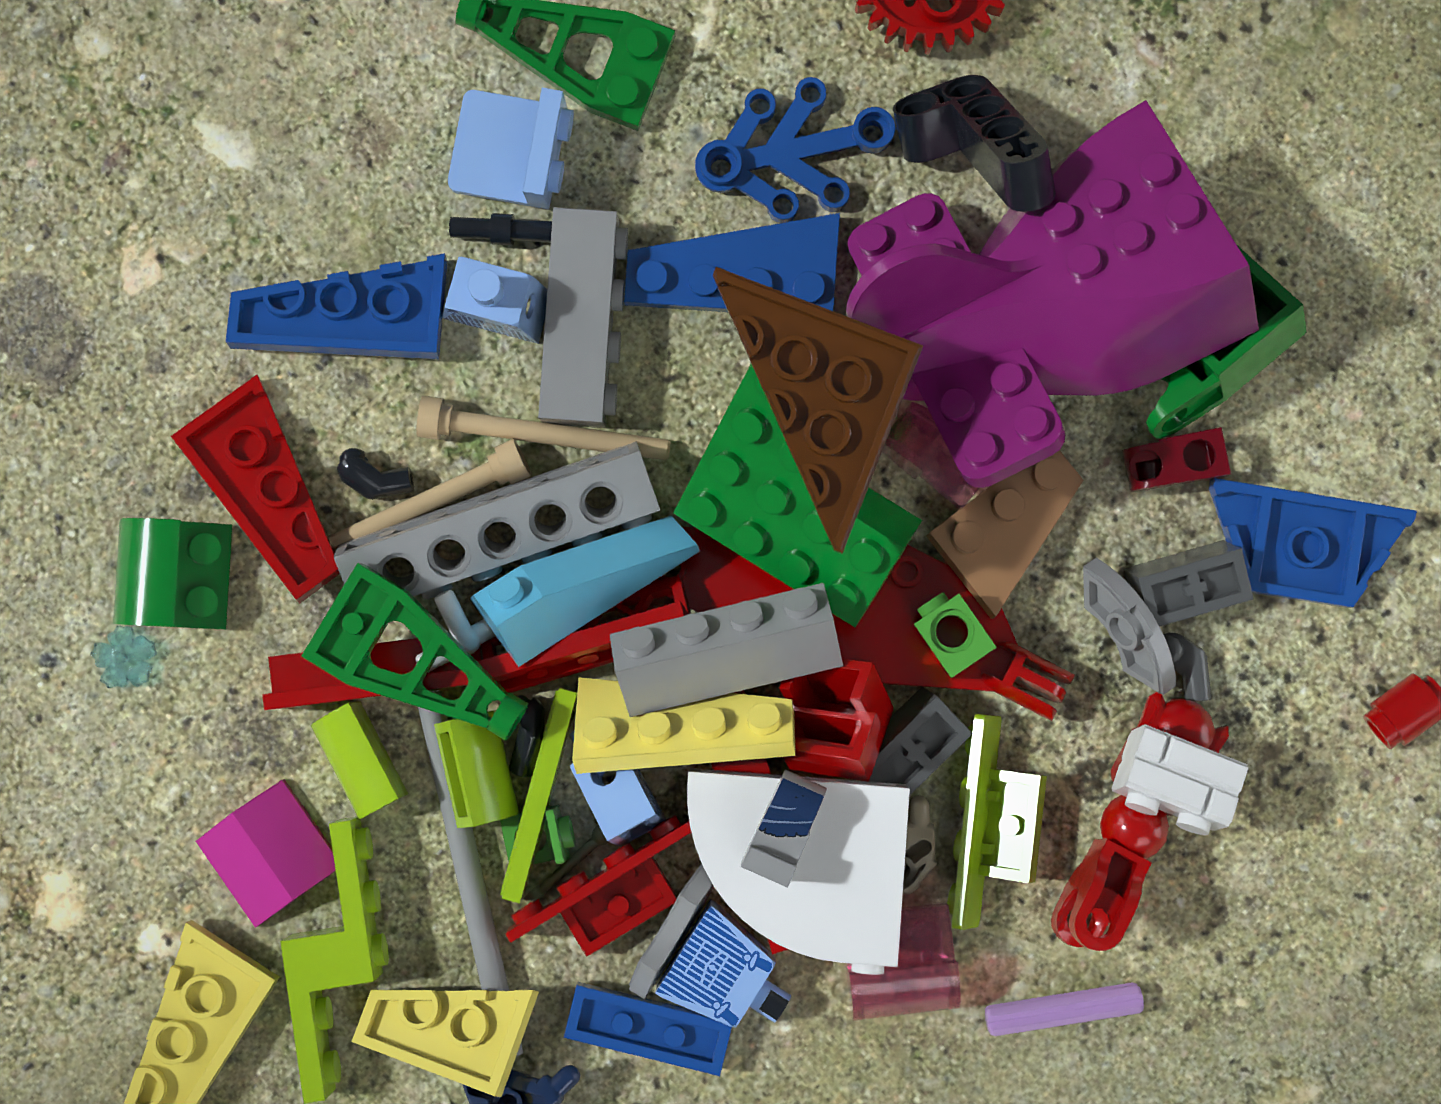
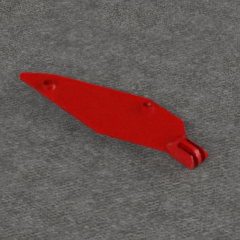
M681 526L696 542L700 552L679 564L681 570L678 575L683 580L689 608L697 613L793 590V588L696 527ZM907 545L877 596L856 627L832 614L841 657L843 659L874 663L883 684L995 692L1053 721L1057 713L1053 706L1012 685L1015 683L1047 700L1062 703L1067 692L1051 680L1023 667V664L1064 684H1071L1075 674L1019 646L1002 608L995 618L990 619L949 565L910 545ZM662 575L651 583L664 580L670 577ZM942 592L946 594L949 600L960 594L996 645L994 650L952 678L949 677L914 626L916 622L922 619L917 609ZM673 594L666 595V597L674 600ZM957 617L944 618L936 627L937 639L946 647H958L967 639V627Z

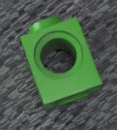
M942 592L917 609L922 619L916 622L914 626L950 678L996 648V645L960 594L949 600L946 594ZM957 617L965 623L968 635L962 645L951 648L939 642L936 636V627L942 619Z

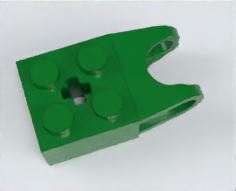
M1239 246L1238 248L1250 266L1259 330L1161 379L1169 384L1168 388L1160 397L1156 407L1146 421L1148 431L1155 438H1165L1173 435L1225 402L1307 333L1303 304Z

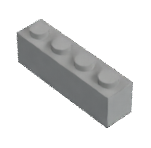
M553 207L538 414L539 420L543 423L605 428L606 415H616L617 384H609L610 363H619L621 332L612 331L613 312L623 311L625 281L616 279L617 259L626 260L628 250V228L619 227L620 222L617 211Z
M824 583L610 634L615 673L629 717L843 666L835 624Z

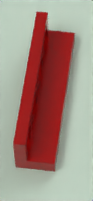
M680 575L646 585L577 629L576 631L578 632L571 633L519 667L508 652L497 655L496 646L502 643L496 636L481 644L484 659L477 662L508 693L613 663L610 634L691 614L683 580ZM673 594L675 603L647 611L653 599ZM632 605H636V607H635L634 610H632V609H630V608H628V607H629V606H632ZM616 610L627 616L596 626L605 613Z
M418 638L376 643L373 648L371 659L379 668L398 674H406L414 669L417 664L416 656L422 653L423 649ZM481 645L476 652L470 654L476 661L484 659ZM303 652L268 657L272 693L262 694L264 710L382 696L345 684L301 656ZM449 661L427 673L423 684L428 690L468 685V678L462 670Z

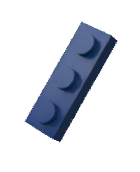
M578 982L564 1038L720 1076L732 1027L687 1008Z

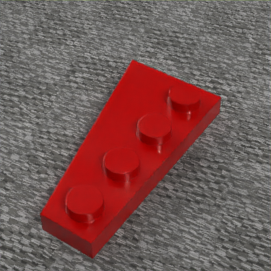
M258 375L252 377L171 435L178 447L299 604L340 574L334 560L335 552Z

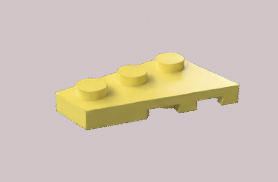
M371 990L352 1042L492 1096L502 1097L539 992L535 990Z

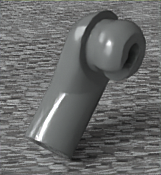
M1172 632L1163 634L1172 656L1174 669L1182 675L1184 698L1194 702L1211 700L1209 670L1205 651L1181 634Z

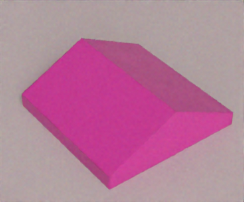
M285 779L229 814L196 840L202 852L255 928L336 871L331 845Z

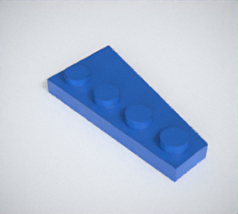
M445 253L427 256V261L402 265L401 261L379 265L380 269L349 274L348 271L328 274V279L306 283H300L299 280L231 292L226 343L230 349L439 359L448 260Z

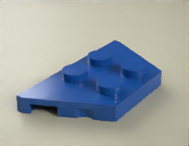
M1217 478L1209 481V491L1225 540L1242 548L1252 593L1352 608L1368 587L1367 583L1372 574L1380 570L1390 556L1391 552L1389 550L1405 527H1410L1416 519V510Z

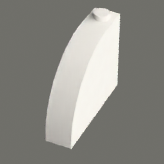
M690 768L687 782V806L695 848L703 868L715 889L727 905L744 922L776 944L796 953L820 960L851 963V971L856 973L879 975L884 974L885 966L898 967L910 788L906 784L803 777L826 787L827 790L810 829V836L797 863V868L787 888L741 867V861L782 775Z

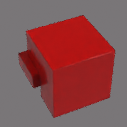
M842 658V667L783 680L779 689L785 699H792L794 709L795 756L777 758H783L789 769L869 782L894 709L874 663Z

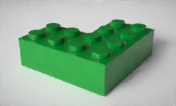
M751 364L673 514L793 589L824 583L832 614L853 627L857 626L923 521L868 487L843 553L835 552Z

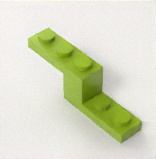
M358 816L339 819L329 823L344 926L294 933L280 941L304 1104L325 1101L336 1089L335 1083L341 1081L340 1057L337 1050H330L327 1030L333 1028L332 1003L329 996H322V990L374 982L383 974L382 966L388 965L389 962L386 936L384 933L377 934L374 914L381 910L380 890L376 880H369L367 859L373 858L372 837L368 827L362 828L361 820H359Z

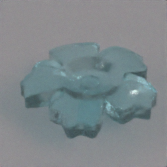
M117 625L114 632L107 635L110 644L102 642L94 644V649L90 655L95 659L96 667L106 668L100 677V682L106 684L107 688L125 687L128 681L134 686L140 687L143 683L149 681L150 672L153 667L150 663L145 662V660H149L157 655L154 641L148 640L143 635L135 638V633L131 626L123 627Z

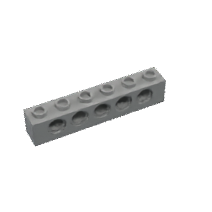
M636 441L339 544L334 554V560L344 584L356 564L363 563L409 591L412 596L422 594L423 599L436 597L446 590H451L453 588L452 583L471 576L473 581L486 580L502 572V565L521 559L523 564H527L548 557L553 553L551 548L571 542L574 547L596 541L602 537L601 531L620 524L623 529L641 526L652 519L651 513L660 511V507ZM602 486L611 489L615 497L613 502L605 508L591 507L585 500L588 492L595 487ZM554 504L563 509L565 516L558 524L547 526L536 519L535 514L537 510L544 505ZM494 522H505L514 529L515 534L509 541L497 543L487 537L485 530ZM452 539L459 542L465 552L458 559L446 560L438 555L435 546L443 540ZM403 557L412 563L414 572L406 577H396L389 573L385 563L391 558Z

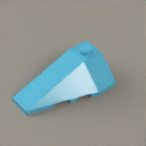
M671 515L521 565L480 590L470 599L519 667L697 554L700 550L696 542Z

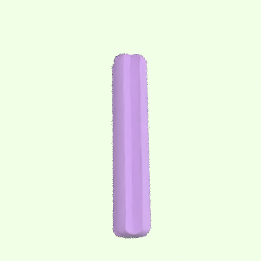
M1131 982L988 1005L985 1008V1020L989 1033L993 1036H1001L1138 1014L1144 1009V1000L1140 987L1136 983Z

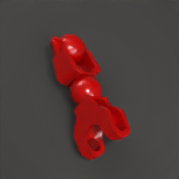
M1156 691L1147 697L1141 718L1136 727L1138 728L1145 724L1219 753L1229 737L1228 725L1214 728L1210 714L1199 703L1184 698L1169 699L1165 702L1163 695ZM1126 742L1111 769V779L1113 782L1118 767L1122 762ZM1123 795L1118 796L1109 803L1103 811L1100 823L1102 839H1094L1087 855L1066 883L1052 913L1051 926L1058 939L1073 947H1085L1095 951L1110 950L1122 940L1138 908L1143 882L1152 864L1147 859L1156 855L1166 843L1169 829L1167 816H1172L1171 814L1158 810L1157 815L1137 812L1125 805L1127 797ZM1072 910V912H1071V914H1070V918H1069V927H1068L1067 917H1068V914L1070 913V911ZM1090 913H1092V918L1090 920L1089 927H1087V917ZM1110 923L1109 930L1106 932V934L1103 935L1104 931Z

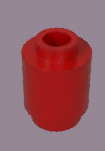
M1411 673L1370 703L1372 709L1364 714L1363 718L1376 737L1388 749L1394 748L1399 743L1406 746L1441 720V687L1429 675L1421 679L1416 674Z

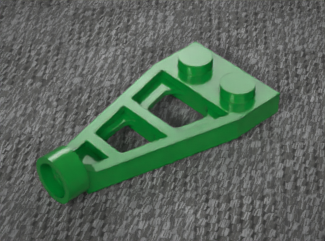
M460 0L455 17L456 25L477 32V34L551 86L563 91L564 95L588 112L639 131L676 37V30L626 11L542 0ZM488 8L492 9L493 16L491 20L484 22ZM531 17L551 22L558 26V32L548 54H540L517 41L515 35L522 19ZM579 33L602 35L611 40L613 48L600 78L595 80L586 79L566 64L563 54L572 36Z
M363 563L356 564L301 655L347 685L487 728V730L505 741L514 732L529 703L511 692L508 693L409 591ZM393 621L403 623L419 639L423 649L422 656L414 669L406 674H398L379 668L371 659L373 648L387 625ZM439 656L447 658L467 675L468 685L459 699L450 700L426 689L423 684L424 678ZM499 700L501 704L492 718L489 717L487 712L488 706L491 702Z

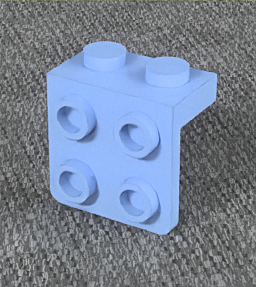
M542 87L539 101L479 90L467 91L462 100L448 175L450 189L457 194L549 210L552 192L559 193L563 181L564 161H558L562 141L569 142L573 127L574 111L568 109L563 91Z

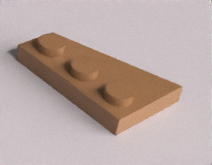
M1059 450L1054 455L989 486L927 534L926 537L990 619H993L1003 607L1084 480Z

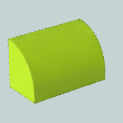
M361 701L349 702L311 725L359 820L408 795Z
M496 710L488 711V716L492 718ZM459 719L434 724L457 828L476 827L519 814L502 738L490 732L487 728Z

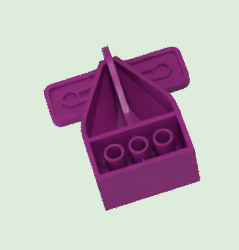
M1147 100L1116 117L1052 168L1056 191L1055 199L1049 205L1034 211L1019 212L1009 209L979 254L971 253L944 201L932 193H924L907 200L861 224L849 236L848 249L862 277L856 283L848 298L846 316L923 345L903 399L925 402L963 479L973 487L985 488L994 485L1054 455L1061 449L1065 442L1066 434L1062 421L1048 395L1097 396L1132 390L1160 380L1259 330L1250 266Z

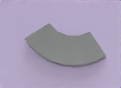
M1095 558L1084 565V608L1104 625L1110 637L1116 643L1123 671L1162 695L1166 694L1176 687V675L1168 644L1153 614L1129 583L1106 563Z
M702 863L678 895L658 933L640 958L629 982V990L643 999L647 997L671 961L714 888Z

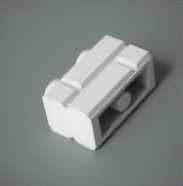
M1144 724L1132 730L1128 736L1122 755V762L1118 767L1112 785V792L1127 797L1125 805L1130 809L1148 815H1157L1158 810L1178 817L1176 825L1181 829L1199 835H1208L1210 830L1216 831L1229 827L1232 822L1239 800L1238 794L1242 790L1247 774L1248 764Z

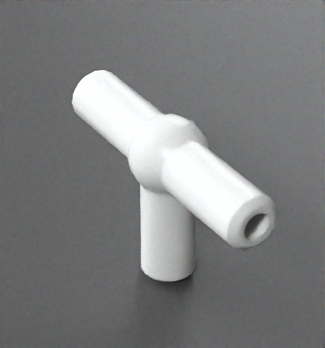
M446 590L435 597L434 601L451 635L469 654H473L482 643L496 636L484 619L470 626L454 591ZM422 653L416 656V663L419 661ZM442 656L437 657L429 672L448 663L449 660Z

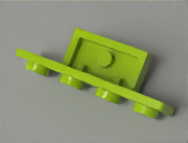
M975 714L974 723L968 727L973 733L965 741V751L967 755H970L968 777L963 779L959 791V803L961 808H964L962 830H959L956 834L953 846L954 859L958 861L956 883H953L950 888L947 902L948 912L953 915V929L967 930L979 927L985 876L1024 883L1036 882L1047 776L997 769L1002 723L1001 716Z

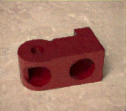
M1222 427L1159 439V442L1122 450L1130 492L1197 481H1208L1214 478L1220 479L1231 475Z

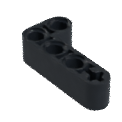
M981 75L958 77L908 95L894 104L893 112L904 159L908 162H928L961 150L1010 209L1019 212L1034 211L1049 205L1055 199L1056 191L1046 141L986 77Z

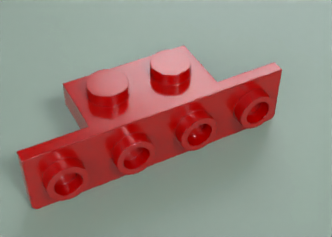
M676 815L666 819L648 831L653 840L634 850L630 843L620 847L602 859L607 867L590 878H588L585 871H582L560 884L557 890L561 896L550 903L542 906L539 899H536L513 913L511 918L515 924L510 926L505 932L509 942L515 941L560 913L587 957L674 904L677 895L653 856L691 833L689 818L682 822L679 821Z

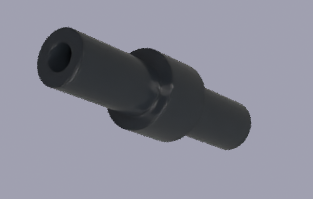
M492 213L491 218L450 217L449 221L450 238L490 239L491 245L513 246L514 241L551 242L552 221L516 220L514 214Z

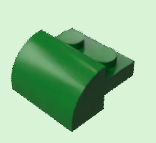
M121 518L119 522L113 624L226 630L233 524L188 522L176 519Z

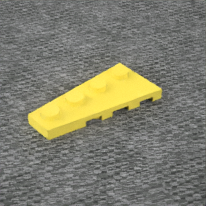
M578 678L572 756L576 774L795 756V722L792 699L729 693L629 717L618 681Z
M193 920L186 922L180 938L182 942L175 963L170 967L164 985L165 992L156 1017L152 1020L146 1037L148 1042L140 1065L134 1072L124 1104H200L280 977Z

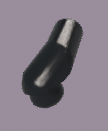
M349 448L341 453L337 466V472L341 481L366 499L374 500L414 492V482L410 467L380 472L368 462L365 452L361 449Z
M518 695L517 697L529 703L519 722L520 726L509 770L516 776L531 777L533 776L543 739L545 708L535 697L530 700L526 696Z

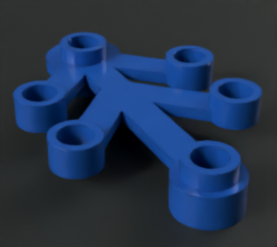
M807 77L798 83L794 101L766 145L745 149L757 126L769 122L775 114L776 101L773 94L766 89H755L747 95L744 111L725 140L711 141L701 148L695 160L696 175L700 183L708 190L725 193L736 188L767 207L769 216L775 222H790L797 216L799 209V200L796 194L789 189L776 190L750 172L771 167L818 196L819 204L823 209L829 212H838L847 205L850 189L847 183L841 178H829L803 162L802 159L859 147L862 151L871 154L882 152L892 142L895 133V122L886 110L879 107H869L862 110L856 116L855 122L851 126L795 138L809 115L820 110L826 99L824 83L815 77ZM809 87L815 88L820 93V98L813 103L806 102L801 97V92ZM756 99H764L769 103L770 108L763 114H757L752 111L750 105ZM868 126H876L881 130L882 137L877 141H869L863 135V130ZM717 160H725L730 164L731 170L726 175H716L711 169L712 164ZM829 187H837L843 192L844 197L841 201L832 203L825 198L824 191ZM780 198H786L791 201L793 209L787 214H780L775 211L773 207L774 202Z

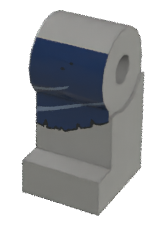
M785 770L741 861V867L788 888L810 836V829L827 788Z

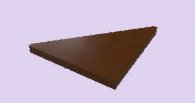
M716 267L713 279L832 548L835 552L842 554L923 345Z

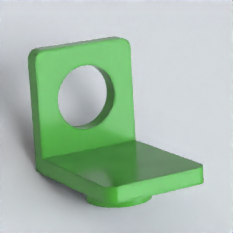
M558 804L549 806L545 811L546 820L543 829L546 833V843L536 853L534 864L555 860L556 864L565 863L570 857L569 848L576 847L570 815L562 816L560 805ZM522 812L500 820L508 862Z

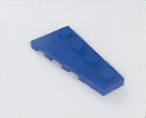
M840 213L628 250L624 295L625 306L728 313L713 279L714 270L718 267L833 311Z

